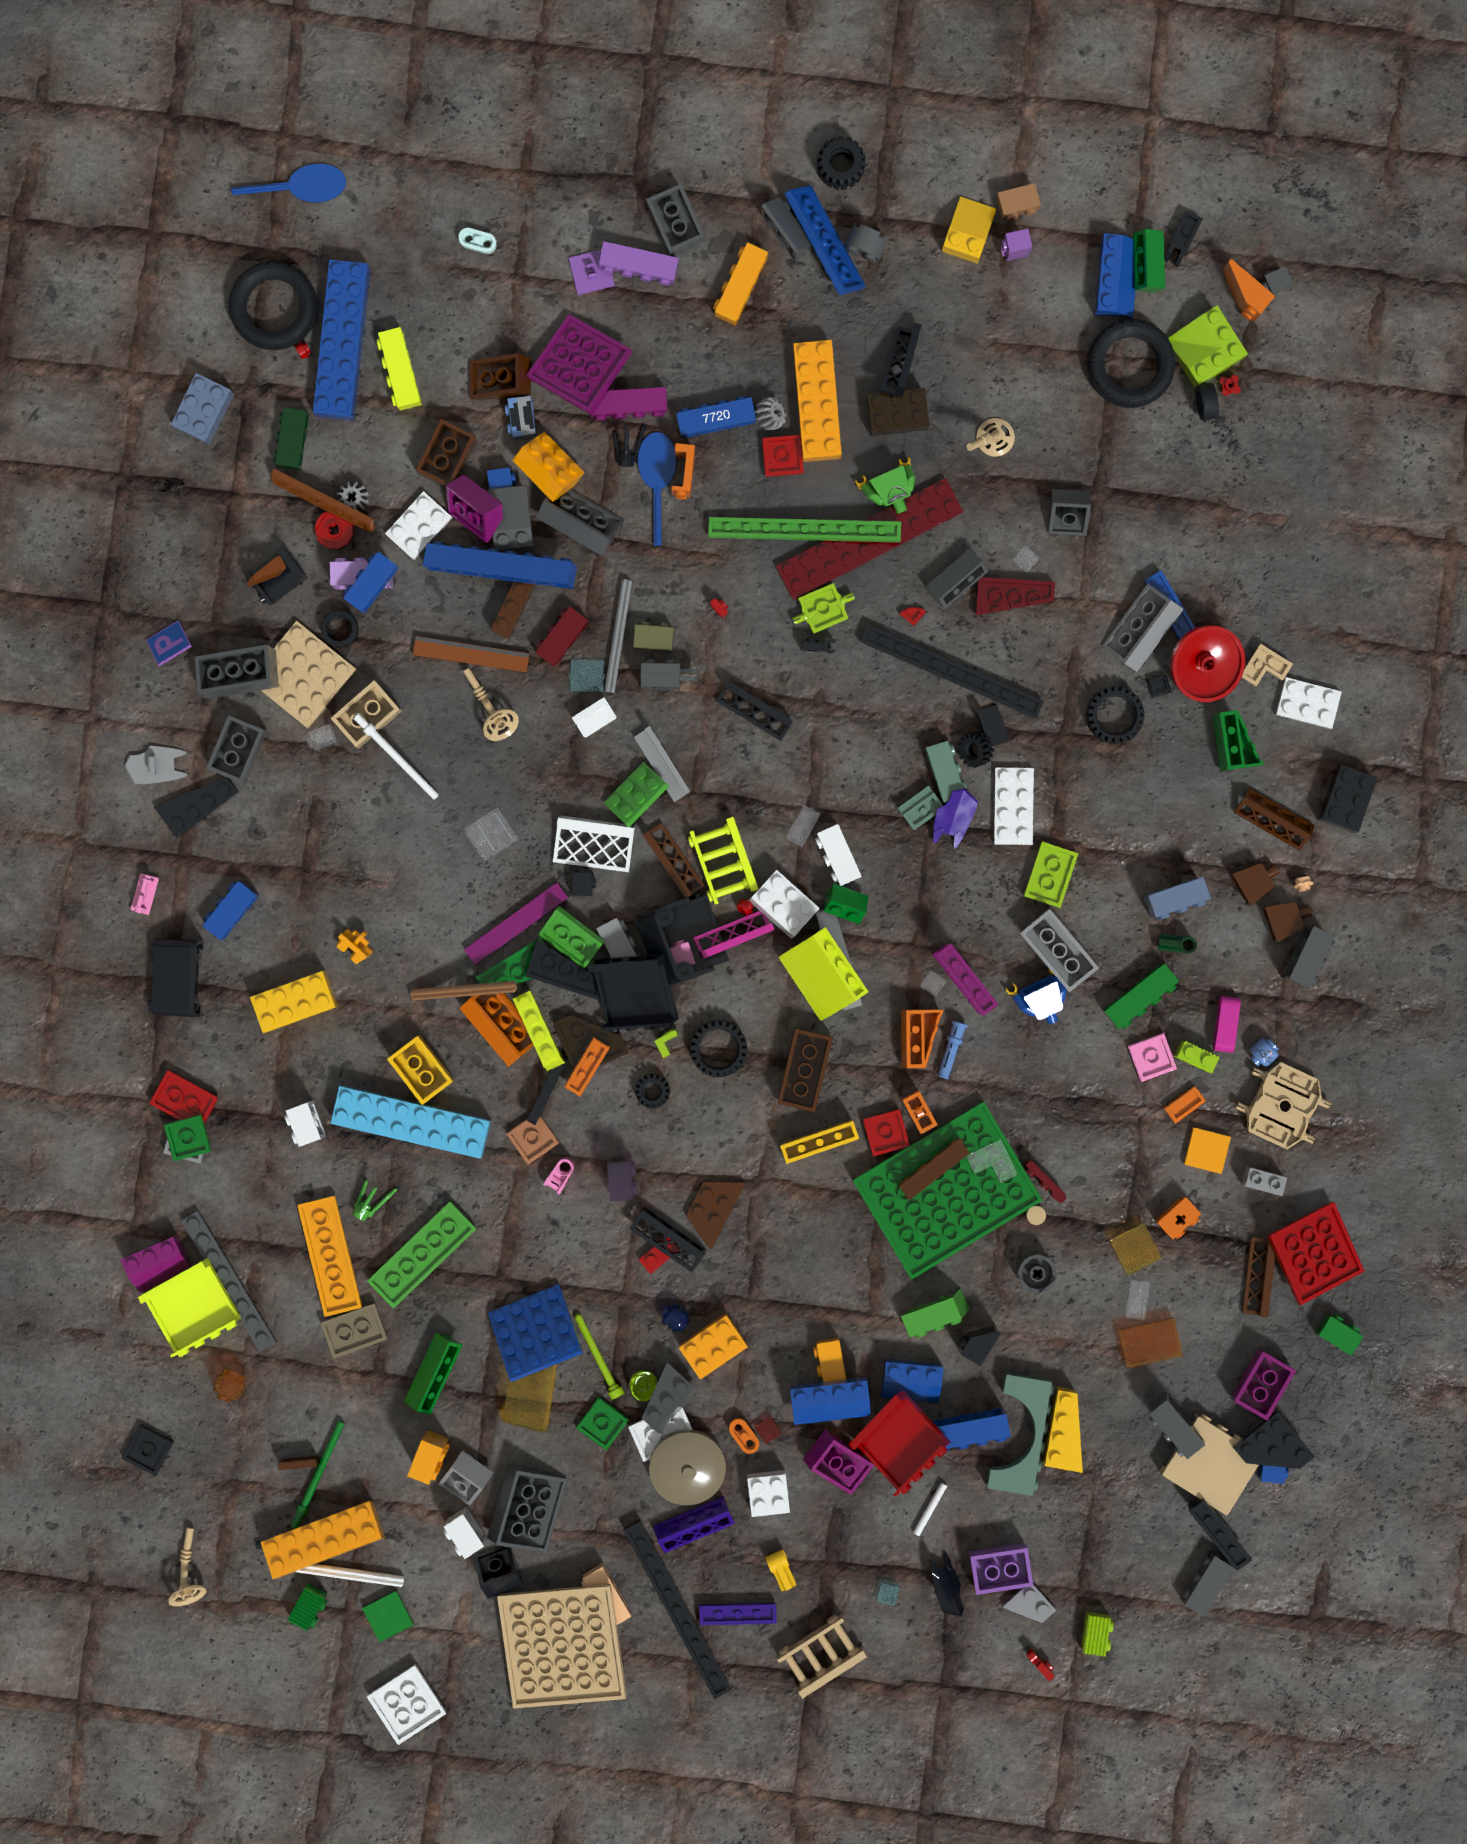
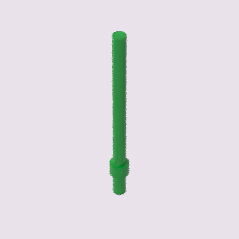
M338 1420L301 1504L297 1506V1513L291 1524V1527L295 1529L299 1528L303 1516H306L309 1510L308 1505L345 1425L343 1421Z

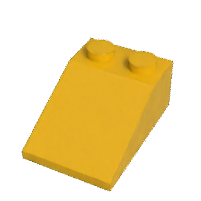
M960 196L942 252L978 264L996 208Z

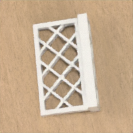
M559 815L553 862L629 872L635 825L628 827L626 824ZM561 829L569 830L573 837L565 842L560 836ZM582 832H588L593 838L585 845L578 838V835ZM602 834L607 835L611 840L604 847L597 840ZM620 837L629 838V844L623 850L616 843V840ZM576 838L582 847L573 853L567 844ZM593 841L600 847V850L594 855L586 848ZM614 843L620 852L611 858L605 849ZM565 846L571 855L566 859L558 858V851ZM582 849L590 856L585 862L579 861L576 857V854ZM603 851L609 860L604 864H599L594 857ZM622 854L626 859V867L617 866L613 860Z

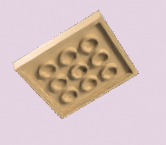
M296 621L274 648L276 650L279 687L261 691L309 729L357 669Z

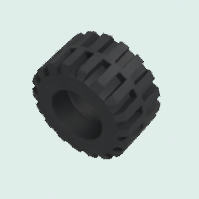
M839 136V139L833 137L830 142L827 140L818 154V175L821 176L823 183L827 182L828 187L835 186V190H839V187H843V190H846L848 186L852 188L856 182L860 181L864 173L866 157L863 154V148L858 146L856 140L852 142L850 137H847V140L843 139V136ZM839 154L846 155L851 159L853 165L848 171L838 172L831 167V158Z

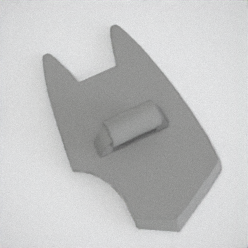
M150 746L142 754L128 755L124 767L134 784H153L177 780L186 777L187 774L175 771L174 758L186 755L187 752L174 748Z

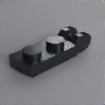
M1185 210L1168 246L1169 249L1164 257L1165 262L1170 260L1172 251L1175 249L1180 254L1176 258L1174 266L1178 267L1203 218Z

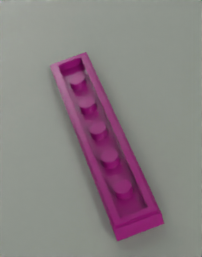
M557 882L465 948L464 951L475 965L567 900L568 896Z

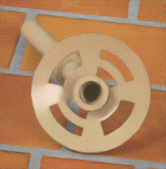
M992 418L986 420L979 427L976 440L967 444V450L972 451L979 447L986 455L992 457L1002 456L1009 452L1014 444L1015 435L1013 428L1003 419ZM995 423V425L989 427L986 431H984V428L987 425ZM1002 425L1008 429L1010 436H1005V432L1001 429ZM996 428L992 433H989L991 429ZM1000 440H1003L1001 444L996 445V443L1000 442ZM1005 443H1008L1003 450L996 451V448H1000ZM990 444V449H987L985 446Z
M471 669L464 670L463 673L474 689L473 693H476L475 696L479 697L478 701L482 702L489 713L488 718L483 724V733L486 738L492 741H500L509 737L516 730L519 723L516 712L508 708L496 711L487 697L488 694H485L486 690H483L484 687L480 686ZM508 713L512 715V721L510 720ZM487 726L492 731L491 733L488 732ZM506 726L509 727L504 732L498 734V730H502Z
M193 1527L186 1528L184 1546L181 1549L182 1553H180L181 1557L179 1558L181 1561L179 1590L175 1591L168 1598V1603L171 1606L191 1604L206 1594L204 1586L188 1584V1562H191L190 1558L192 1556Z

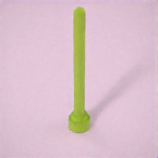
M576 1314L574 1316L575 1321L609 1386L608 1395L610 1399L613 1400L623 1395L625 1392L622 1386L615 1383L582 1315Z

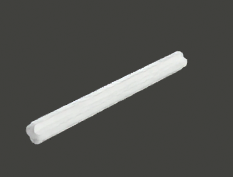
M314 1564L296 1571L299 1573L402 1587L404 1584V1576Z

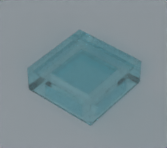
M881 1582L877 1602L896 1606L900 1586Z

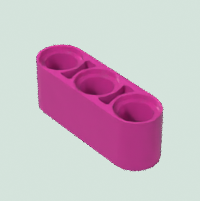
M1220 996L1213 1039V1051L1234 1052L1241 1005L1240 998Z

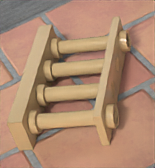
M842 1614L831 1616L827 1620L828 1623L792 1646H785L779 1650L777 1660L779 1663L786 1660L800 1682L798 1693L802 1699L867 1658L864 1648L862 1646L859 1648L855 1647L840 1625L844 1622ZM833 1628L849 1651L848 1655L844 1658L838 1657L824 1635ZM816 1639L819 1640L832 1660V1665L827 1669L825 1667L822 1668L808 1644ZM801 1649L816 1671V1676L811 1679L805 1677L792 1656Z

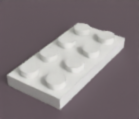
M995 768L994 844L1033 845L1034 768Z

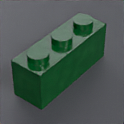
M284 407L283 412H280L279 424H281V429L276 434L278 448L274 450L273 461L279 468L301 471L309 421V413L306 410Z

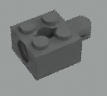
M645 660V663H641V688L644 690H680V682H699V677L680 676V674H699V669H681L680 664H677L676 660H665V663H657V660Z

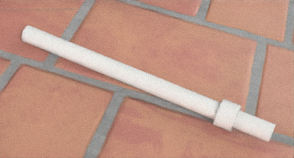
M359 713L353 717L363 728L362 731L367 736L370 735L433 800L438 797L439 794L376 731V727L371 722L368 723Z

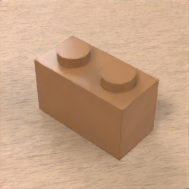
M1035 183L998 192L996 196L1001 218H1007L1008 221L1017 219L1018 215L1026 214V216L1036 214L1041 206Z

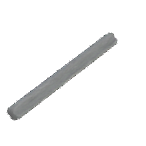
M622 579L605 683V691L610 693L615 692L632 586V581L628 579Z

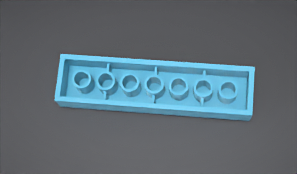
M341 1085L339 1086L331 1124L481 1159L484 1154L491 1119L427 1104L422 1105L414 1101Z

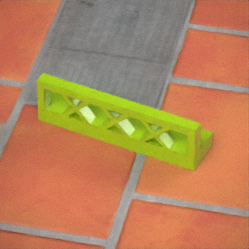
M677 1027L658 1036L654 1040L663 1058L669 1056L672 1052L667 1041L679 1034Z

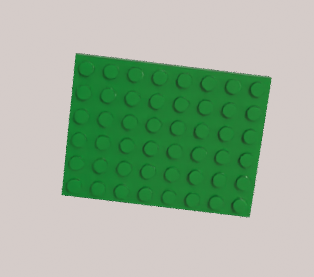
M984 1101L852 1180L911 1280L1043 1201ZM960 1138L970 1153L915 1197L908 1200L897 1184L954 1139Z

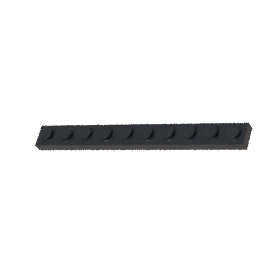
M869 624L860 642L1034 719H1037L1044 703L1043 700Z
M639 1520L624 1528V1533L713 1698L716 1699L731 1691L726 1677L643 1523Z

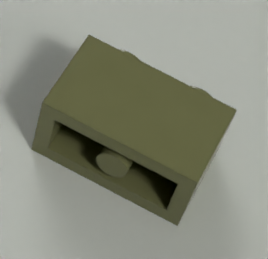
M640 622L639 625L635 624L633 648L637 650L672 652L674 628L666 623H659V626H651L650 622Z

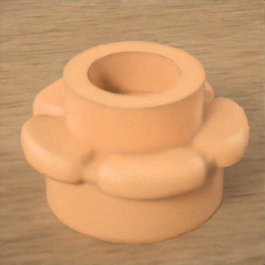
M1309 876L1294 880V888L1299 889L1300 892L1309 890L1310 886L1313 885Z

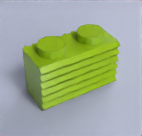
M1185 1040L1180 1042L1174 1054V1057L1211 1074L1219 1060L1218 1055Z
M1086 1611L1081 1646L1084 1654L1105 1657L1106 1651H1110L1111 1640L1108 1637L1109 1632H1113L1114 1621L1111 1620L1110 1615Z

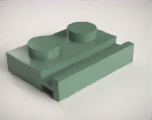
M927 786L897 809L914 831L935 816L937 808L942 807L943 804L931 790L930 786Z

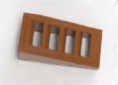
M280 555L273 558L248 580L247 586L251 587L279 576L286 569Z

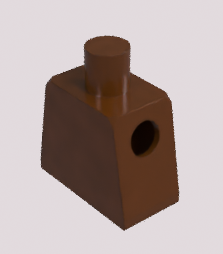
M1257 863L1229 875L1247 906H1251L1275 887L1271 878L1277 876L1280 872L1275 864L1265 869L1262 863Z
M1296 902L1262 907L1273 942L1281 941L1303 929L1302 919L1312 916L1308 905L1298 909Z

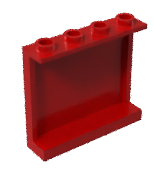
M903 1390L888 1402L849 1443V1446L853 1450L858 1447L896 1488L897 1491L893 1494L896 1497L900 1493L906 1494L912 1488L910 1484L913 1481L915 1483L924 1476L922 1472L925 1469L929 1470L936 1463L934 1459L937 1456L939 1458L948 1451L946 1447L951 1442Z

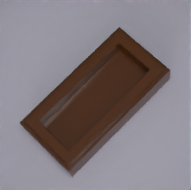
M319 1456L281 1459L278 1462V1470L317 1467Z

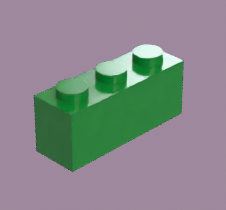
M1143 229L1133 233L1135 291L1153 293L1165 289L1163 231Z

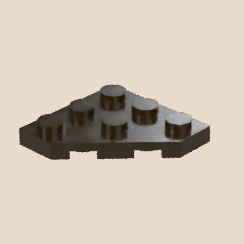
M569 1015L553 1022L573 1071L593 1037L610 1047L600 1065L629 1053L622 1035L609 1032V1030L602 1031V1027L574 1015Z

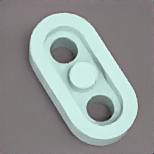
M464 228L459 233V242L466 249L490 254L497 247L496 239L490 233L472 228ZM466 237H472V241L466 242ZM485 242L491 243L489 247H484Z

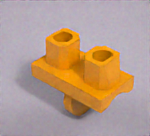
M346 929L338 937L339 941L336 947L343 952L348 948L353 950L354 953L350 958L355 964L365 960L373 953V950L367 946L370 942L365 939L368 934L366 931L360 934L356 930L352 933L349 929Z

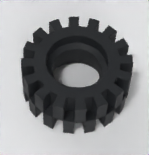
M974 731L962 736L963 738H960L959 742L961 743L957 744V747L960 748L957 750V753H961L959 758L960 760L964 759L962 763H968V767L973 766V768L987 764L994 756L991 754L994 752V748H991L994 744L989 742L991 738L989 736L986 737L987 734L985 732ZM973 742L979 748V756L975 755L972 750Z
M649 1074L642 1077L635 1088L638 1102L650 1109L661 1107L670 1096L669 1083L658 1074ZM649 1084H656L660 1088V1095L655 1099L647 1097L645 1089Z

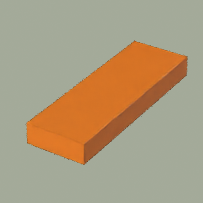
M593 1037L564 1087L581 1097L610 1047Z

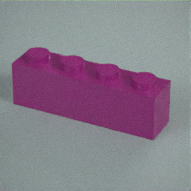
M666 387L606 391L591 412V418H595V421H604L606 417H614L615 420L625 419V416H633V418H644L645 415L663 417L664 414H668Z

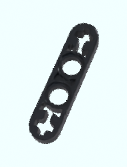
M562 1055L565 1063L551 1070L527 1119L528 1122L536 1125L568 1057Z

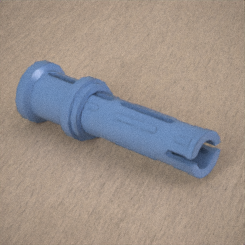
M955 1020L951 1021L953 1025L950 1034L946 1037L948 1044L937 1076L949 1079L958 1047L963 1043L962 1037L965 1028H968L967 1024Z

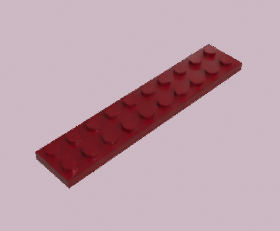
M944 478L904 499L908 510L897 514L892 505L863 520L901 522V542L823 541L778 564L776 569L793 601L962 514L963 510L947 479Z

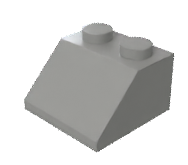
M462 1451L441 1479L439 1485L470 1506L483 1490L493 1472L487 1466L473 1459L470 1454Z

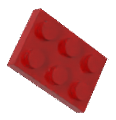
M167 1070L149 1104L178 1120L202 1114L205 1123L219 1097L173 1071Z

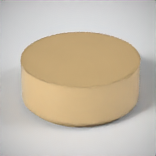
M1035 1205L1028 1209L1026 1216L1031 1224L1040 1225L1046 1219V1212L1042 1207Z

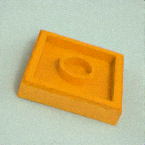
M1193 1127L1184 1165L1222 1174L1231 1137Z

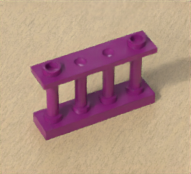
M946 943L932 954L979 1015L985 1016L999 1005L951 943Z

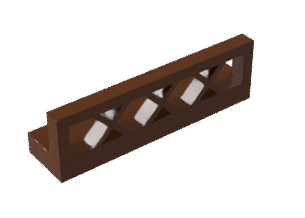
M1250 787L1247 788L1242 800L1234 810V813L1299 851L1312 836L1315 826ZM1245 804L1252 808L1253 812L1246 813L1241 808ZM1258 816H1266L1269 822L1260 821ZM1281 825L1285 827L1286 831L1279 832L1275 829V826ZM1291 835H1299L1303 839L1298 843L1292 839Z
M663 823L643 834L685 898H688L705 886ZM660 828L665 833L664 842L656 841L652 836ZM667 837L672 844L666 843ZM658 844H663V850ZM666 845L673 846L676 849L675 858L665 855ZM678 854L680 855V857L682 858V860H681V859H677V855H678ZM676 861L686 864V874L677 873L675 870ZM688 870L691 871V873L693 874V876H692V875H688ZM679 875L685 876L684 882ZM687 877L695 878L699 886L690 891L686 886Z
M957 1137L897 1185L908 1200H911L970 1152L964 1146L963 1141Z
M1250 1237L1242 1313L1259 1315L1268 1318L1275 1262V1252L1268 1238ZM1255 1241L1265 1243L1264 1251L1259 1255L1254 1250ZM1259 1259L1263 1265L1262 1270L1256 1274L1252 1269V1264ZM1257 1278L1260 1282V1288L1253 1293L1250 1289V1282ZM1253 1297L1258 1301L1257 1310L1247 1309L1248 1301Z

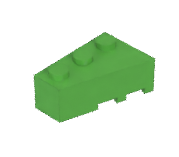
M962 1289L955 1290L954 1294L947 1297L943 1295L936 1301L926 1302L905 1311L901 1318L909 1337L916 1336L920 1338L932 1329L936 1332L943 1329L946 1324L951 1323V1325L960 1323L961 1319L970 1309Z

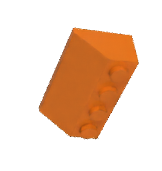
M505 993L474 995L459 1008L508 1067L534 1046L517 1008Z

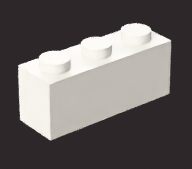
M838 824L817 833L818 838H815L819 849L823 848L826 854L823 856L827 867L831 865L833 870L831 876L835 884L839 883L842 886L862 877Z

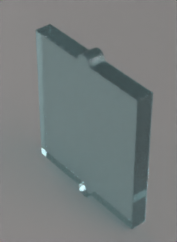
M571 660V669L568 675L570 677V692H604V678H606L604 674V660Z

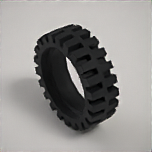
M1109 687L1100 691L1092 698L1087 708L1086 718L1090 731L1101 741L1110 744L1129 741L1138 734L1143 726L1145 711L1142 701L1139 700V697L1133 691L1124 687ZM1109 697L1124 698L1133 708V724L1123 733H1108L1098 723V707L1102 701Z
M721 1020L711 1021L702 1025L695 1032L690 1046L691 1057L696 1067L706 1075L712 1077L729 1076L735 1073L745 1061L747 1055L746 1039L741 1030L734 1024ZM714 1030H724L730 1033L738 1045L734 1061L722 1068L708 1065L702 1059L700 1053V1043L703 1037Z

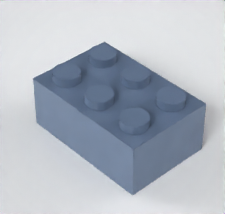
M196 373L171 426L210 446L234 393L230 389Z
M1197 877L1143 896L1150 918H1156V920L1170 917L1171 912L1179 914L1188 911L1189 906L1197 908L1206 905V900L1211 899L1204 877Z

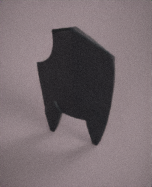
M945 1552L943 1553L945 1567L939 1569L935 1561L930 1559L931 1574L935 1587L934 1592L944 1613L961 1617L964 1610L960 1598L961 1583L948 1554Z

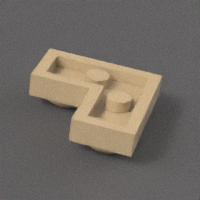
M1259 644L1244 668L1242 679L1256 687L1267 671L1283 681L1293 664L1264 645Z

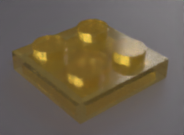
M1144 1223L1110 1240L1127 1275L1162 1258Z

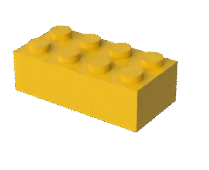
M326 971L318 972L250 997L263 1033L339 1007Z

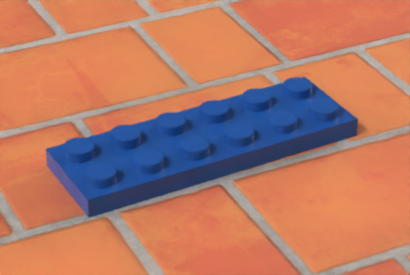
M812 186L791 189L786 192L785 196L788 199V204L794 210L798 222L802 225L807 239L813 245L817 257L820 258L825 272L829 275L839 295L860 291L866 287Z

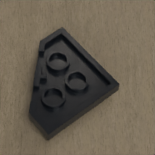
M1278 1411L1273 1413L1268 1421L1262 1422L1233 1446V1449L1246 1464L1301 1469L1315 1457Z

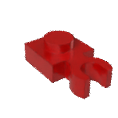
M1032 1649L1026 1653L1028 1659L1050 1682L1055 1677L1053 1673L1054 1667L1047 1660L1044 1662Z

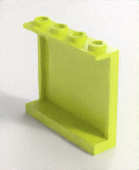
M826 927L778 957L820 1021L868 993V990Z
M208 1258L138 1297L141 1304L147 1303L174 1352L170 1355L171 1358L177 1354L179 1357L190 1352L188 1348L192 1346L195 1349L206 1343L204 1340L208 1337L211 1340L221 1335L220 1331L224 1328L228 1331L236 1327V1322L241 1319L239 1312Z

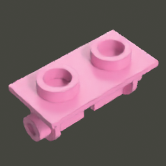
M140 873L130 910L141 914H150L159 878Z

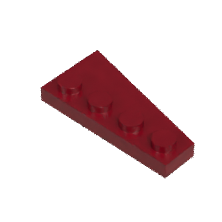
M982 577L978 580L976 616L1053 602L1055 582Z

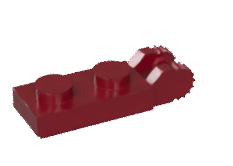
M1027 1159L1023 1163L1027 1167L1025 1171L1032 1178L1036 1175L1041 1180L1038 1184L1045 1191L1051 1190L1052 1198L1058 1201V1203L1066 1200L1065 1193L1033 1161Z

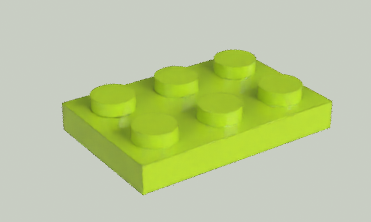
M1042 841L1023 896L1061 908L1079 853Z

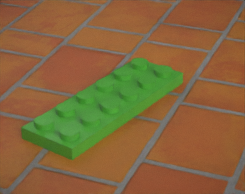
M450 1201L367 1282L394 1309L477 1228Z

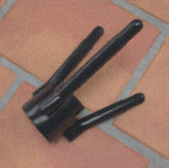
M645 424L642 425L633 455L632 451L628 450L629 427L625 426L624 450H621V454L617 433H613L616 461L619 462L618 466L634 467V462L637 463V456L646 428Z

